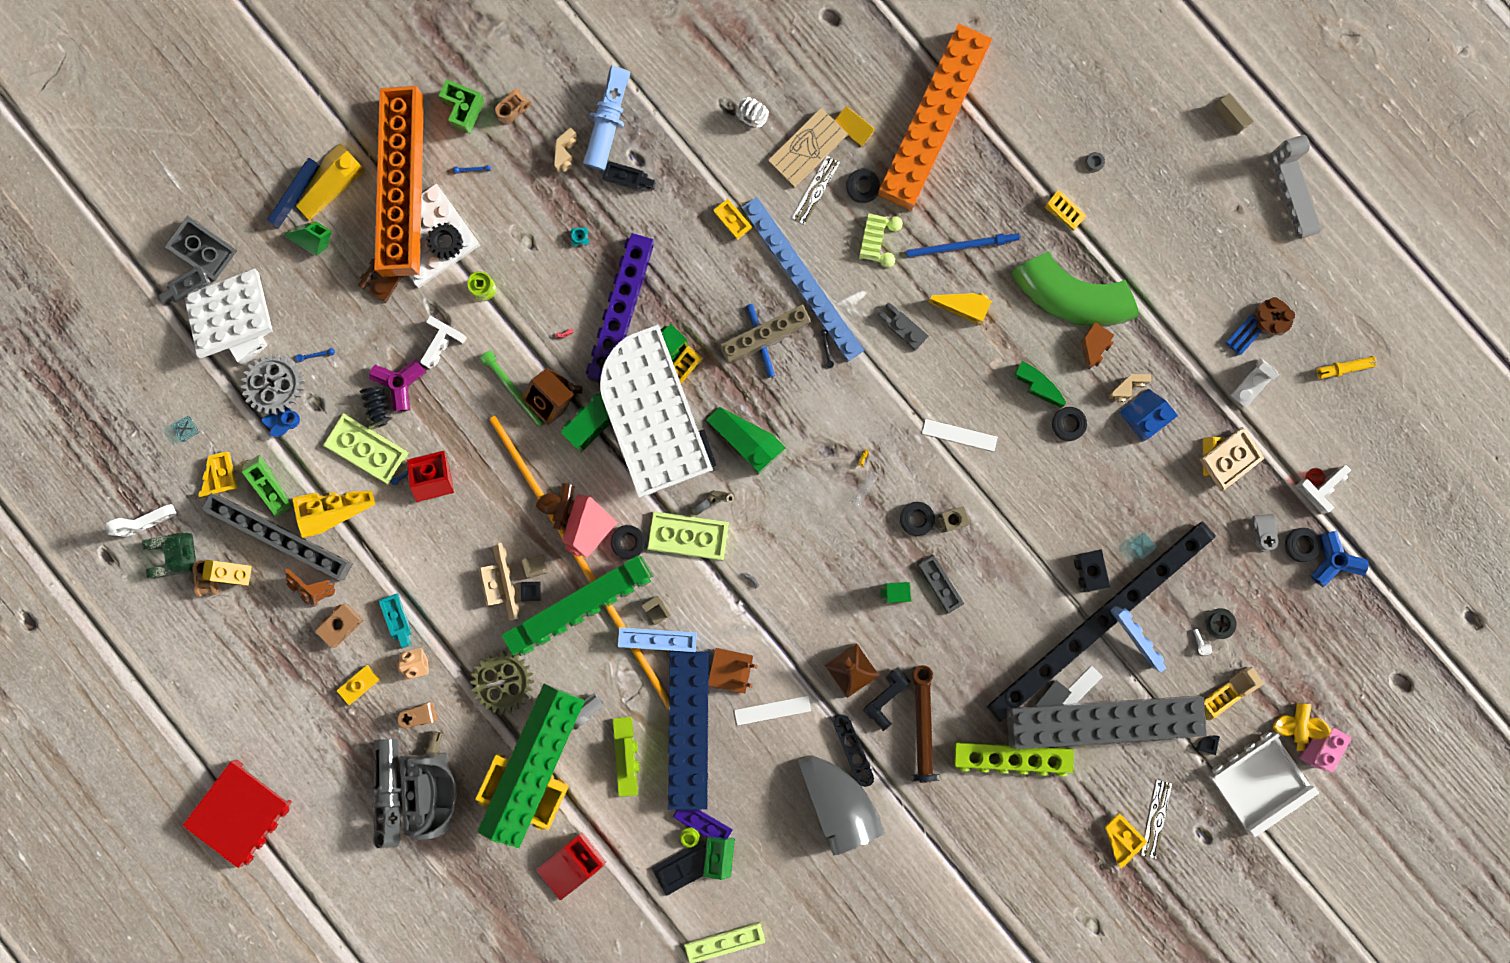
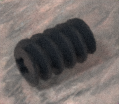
M369 387L359 391L363 394L361 400L366 401L363 403V407L368 408L365 410V414L369 415L367 422L371 423L369 425L370 429L384 427L388 424L387 422L392 420V417H386L390 410H384L388 403L382 402L386 395H380L384 388Z

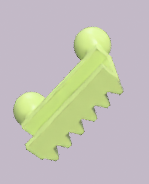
M868 214L859 259L873 260L876 263L880 262L886 268L892 267L895 263L893 254L884 253L879 255L885 226H888L891 231H899L902 228V220L896 216L887 219V217Z

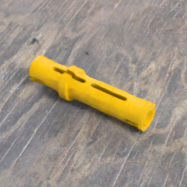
M1370 356L1343 363L1335 362L1330 366L1318 367L1316 372H1321V374H1317L1321 380L1332 376L1341 377L1345 373L1375 368L1377 363H1372V361H1376V358Z

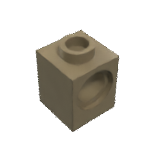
M964 506L940 514L941 518H938L940 528L944 529L945 532L970 525ZM949 515L957 517L956 525H951L948 522Z

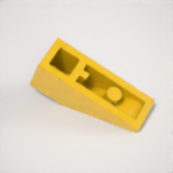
M982 293L932 295L928 303L981 325L992 301Z

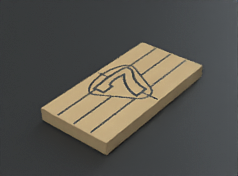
M821 108L768 162L795 188L848 136V133Z

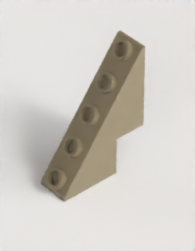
M800 305L719 346L727 362L748 358L764 347L776 345L810 323L811 320L804 306Z

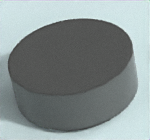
M1098 152L1089 154L1085 160V166L1090 172L1100 171L1105 164L1104 156Z
M706 499L691 511L697 516L710 507V503Z

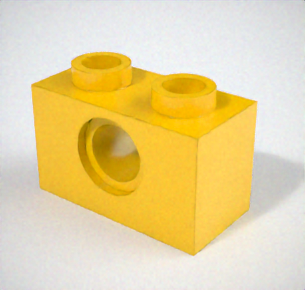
M205 560L202 579L248 585L252 566Z

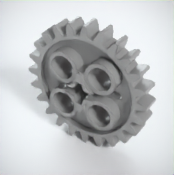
M269 354L268 359L262 355L260 362L254 359L255 366L248 365L251 370L250 372L244 371L247 378H241V380L246 384L242 385L241 388L246 390L242 395L248 397L246 402L251 404L254 410L257 409L260 413H263L265 410L267 415H270L272 411L273 414L278 415V410L284 413L286 407L292 410L291 403L298 404L295 399L296 397L302 398L299 391H305V389L300 385L304 384L305 381L300 379L304 374L298 372L300 367L294 365L295 362L292 359L288 361L289 358L286 356L281 359L279 354H276L274 358L273 355ZM279 368V372L276 375H272L273 370ZM263 379L262 385L256 386L257 381ZM290 383L289 388L283 390L284 384ZM270 394H274V398L271 401H267V397Z

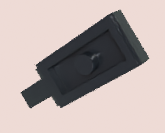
M611 161L607 162L602 177L604 181L638 191H643L644 188L654 190L656 186L655 180L647 178L648 174L644 173V171Z

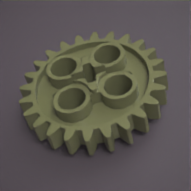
M501 650L499 656L494 651L493 658L487 654V661L480 659L479 662L482 666L474 667L478 672L471 674L476 678V680L470 682L476 685L471 691H477L478 693L474 699H482L479 705L486 703L485 710L493 707V713L500 709V713L504 714L506 708L511 713L512 706L518 710V703L525 705L526 703L523 698L529 699L531 697L527 691L534 690L532 687H529V684L535 682L529 679L534 673L527 672L531 666H524L523 664L526 659L519 661V654L512 657V653L509 651L506 656L505 651ZM508 664L514 668L512 675H507L505 672V667ZM488 670H492L495 673V678L492 681L486 677ZM519 676L518 680L505 683L504 687L503 685L486 688L487 684L500 681L501 677L502 679ZM513 683L519 687L517 694H513L510 691V686ZM493 689L499 690L500 697L498 699L492 698L491 692Z

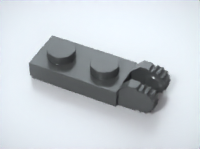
M888 302L885 307L895 315V318L891 320L881 311L877 315L888 325L887 327L916 351L929 335Z

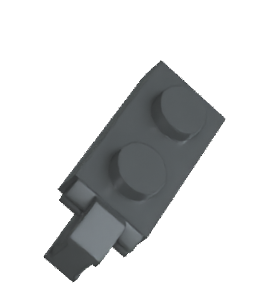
M197 266L168 283V290L158 296L161 302L169 303L173 301L176 303L211 283L204 268Z

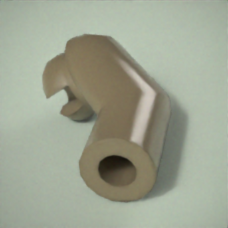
M714 490L710 491L707 500L712 504H715L717 500L733 503L735 499L731 493Z

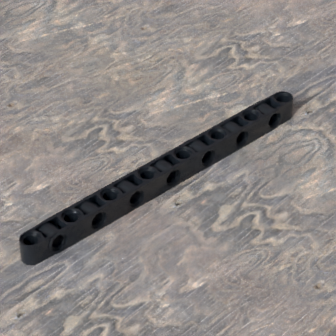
M1204 521L1194 526L987 705L988 710L999 722L1007 718L1006 708L1020 707L1118 622L1110 611L1112 608L1118 606L1121 609L1126 608L1130 612L1216 537L1214 532ZM1187 541H1189L1192 544V549L1190 551L1186 550L1185 543ZM1158 566H1161L1163 568L1162 576H1159L1156 573V568ZM1129 591L1134 593L1133 601H1129L1127 598ZM1100 616L1106 619L1104 626L1098 624ZM1071 641H1075L1077 644V648L1073 652L1068 646ZM1042 666L1048 669V673L1044 677L1039 674V669ZM1013 691H1016L1019 695L1018 700L1015 702L1010 700V694Z

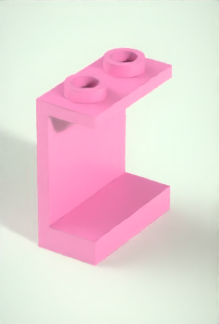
M1333 727L1325 739L1313 740L1309 738V744L1305 745V751H1302L1298 758L1316 769L1333 773L1352 738Z

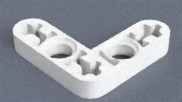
M170 504L135 520L123 518L111 520L104 524L108 535L129 537L175 516L177 513L174 506Z

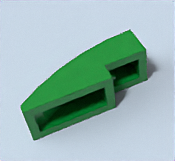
M1024 361L1019 363L1013 378L1030 385L1027 393L1059 408L1065 406L1066 401L1043 373Z

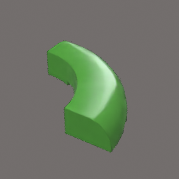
M1049 252L1035 257L1011 271L1016 283L1032 299V302L1038 304L1052 316L1070 321V323L1093 325L1096 322L1100 326L1125 323L1138 317L1137 303L1126 280L1112 284H1092L1078 280L1066 273L1054 261Z

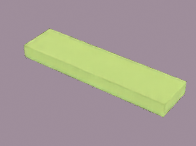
M758 922L684 943L689 963H696L765 943L761 924Z

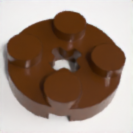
M1277 297L1265 300L1256 308V324L1268 336H1281L1291 329L1295 313L1286 303ZM1271 314H1273V315H1275V316L1277 317V319H1276L1275 321L1272 320V317H1273V316H1272Z

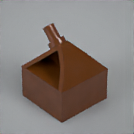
M546 368L531 379L522 400L549 426L564 414L574 393H582L583 387L573 385L562 375Z
M857 643L824 665L847 698L879 677V674Z

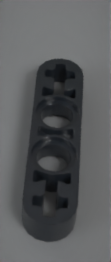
M840 714L834 719V728L857 782L863 787H868L874 782V774L851 720L848 716ZM840 718L847 720L848 723L845 724L848 731L851 728L852 732L845 733L843 736L840 735L841 732H844L841 726L837 727ZM847 736L855 738L854 746L847 747L844 740ZM855 754H860L863 757V762L860 765H855L852 762V757ZM867 765L864 771L866 775L870 774L871 776L868 778L869 782L860 781V778H862L861 771L856 772L855 769H860Z

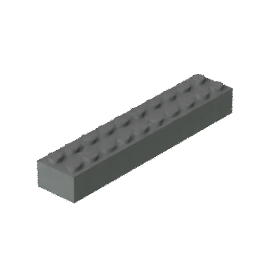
M1202 696L1006 708L1009 748L1013 749L1207 736L1204 697Z

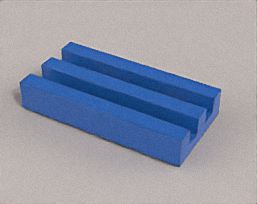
M1252 314L1226 342L1239 356L1243 354L1262 332L1258 328L1242 348H1238L1254 328L1257 327V320ZM1251 321L1253 324L1234 345L1232 343L1234 339Z

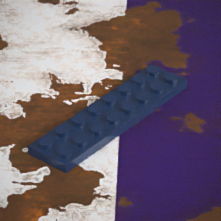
M670 651L668 810H708L709 651Z

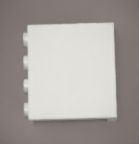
M1266 732L1257 743L1248 744L1244 747L1245 751L1232 755L1228 758L1229 762L1214 767L1212 769L1213 772L1208 775L1248 835L1253 837L1258 836L1319 794L1317 789L1308 783L1278 739L1280 735L1274 732Z

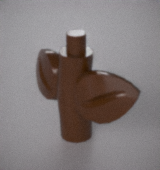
M562 483L560 497L556 494L548 493L543 495L536 503V507L541 512L549 515L554 514L552 519L555 522L553 529L561 530L562 524H565L567 517H570L575 501L573 500L575 486Z

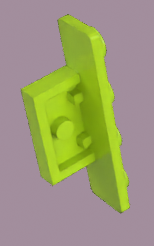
M614 718L619 797L638 795L637 772H640L639 760L636 761L635 753H638V742L634 741L633 718Z

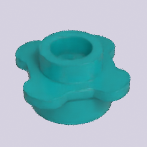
M586 227L572 228L570 230L572 236L571 244L575 247L580 244L588 245L590 242L587 236L589 230Z

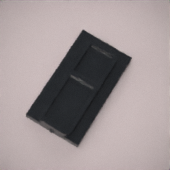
M704 840L651 868L666 896L704 876L707 847Z

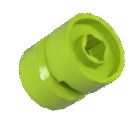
M477 271L468 278V289L478 300L488 301L496 294V284L486 272Z

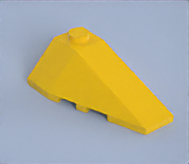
M339 143L325 156L296 207L310 221L365 172L364 168Z
M372 490L349 491L346 495H337L336 492H330L329 495L319 496L318 493H310L292 498L302 538L321 534L376 505Z

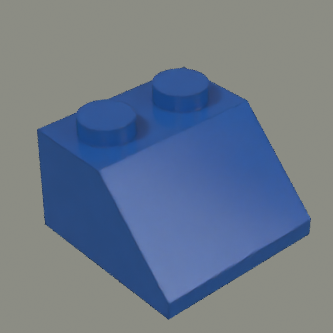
M1150 389L1119 411L1142 442L1151 438L1178 416L1165 399Z

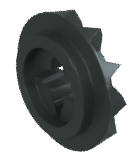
M1218 608L1207 614L1208 616L1204 622L1210 636L1217 639H1226L1233 635L1237 622L1235 616L1229 610ZM1221 618L1222 622L1228 624V626H1221L1219 629V626L1213 622L1219 621Z

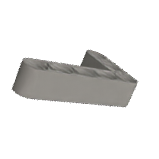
M1306 135L1284 140L1270 155L1289 216L1299 239L1319 234L1321 230L1298 162L1310 149V143Z

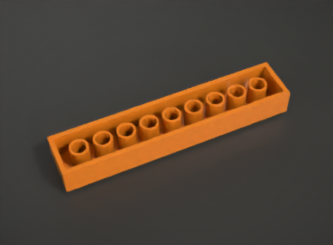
M958 23L879 189V197L910 211L913 210L993 38Z
M417 86L380 88L375 271L382 277L420 275L424 95Z

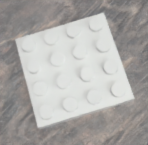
M437 184L422 193L420 275H409L418 288L480 246L477 239ZM439 223L441 225H444V223L453 225L462 235L463 248L459 250V255L455 254L453 259L452 257H449V260L445 258L443 260L439 259L427 246L426 236L429 237L428 231H432L433 226L438 227L437 224ZM442 235L438 239V245L441 248H447L452 243V238L449 235Z
M256 269L209 285L185 297L196 355L200 359L273 332L259 272Z

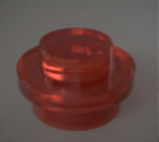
M1312 468L1306 473L1305 480L1308 479L1314 486H1320L1325 482L1326 475L1323 470Z

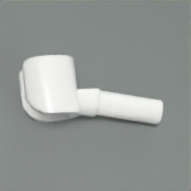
M1198 629L1193 630L1198 641L1199 654H1211V645L1203 643Z

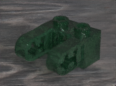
M175 533L142 540L143 551L163 548L165 565L145 569L146 579L193 572V565L196 562L193 533Z

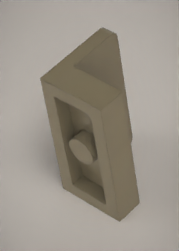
M1230 93L1224 98L1219 99L1213 106L1237 135L1253 122L1251 117Z

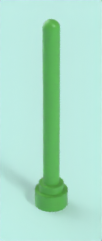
M491 350L484 353L479 358L481 363L494 371L536 425L542 426L543 420L522 400L523 395L498 366L494 353Z

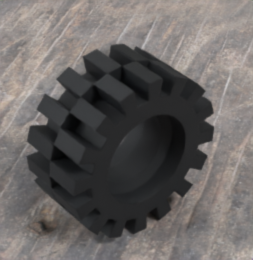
M439 223L437 224L438 227L433 226V230L428 231L429 237L426 236L429 250L442 260L443 258L449 260V257L453 259L456 253L459 255V250L463 248V239L460 232L453 225H448L447 223H444V225ZM442 235H449L452 238V243L447 248H441L438 245V239Z

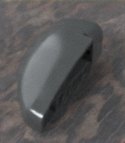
M813 755L798 759L819 822L833 856L855 849L885 834L873 802L853 777L831 762Z

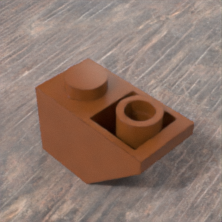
M1096 322L1089 328L1081 340L1085 363L1088 369H1091L1094 365L1097 367L1103 359L1101 355L1104 350L1108 351L1114 343L1112 341L1114 334Z

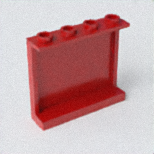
M234 760L228 764L182 826L235 867L240 868L244 865H249L254 859L253 853L256 849H261L266 843L265 837L268 833L271 834L279 825L277 821L280 817L283 818L291 809L289 805L292 801L284 800L242 768L243 763L239 760Z

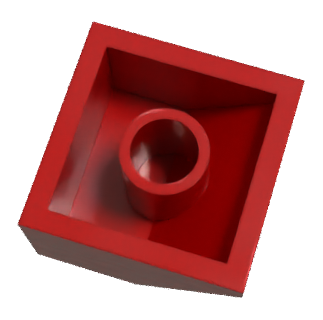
M445 450L407 459L410 489L416 502L454 493L453 480Z

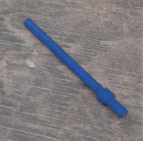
M1002 233L996 234L995 237L906 250L907 257L993 244L999 246L1005 245L1006 242L1019 241L1020 236L1019 233L1008 235Z

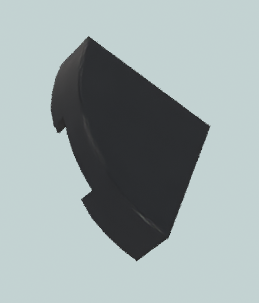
M1209 735L1198 742L1195 750L1216 755L1220 736Z

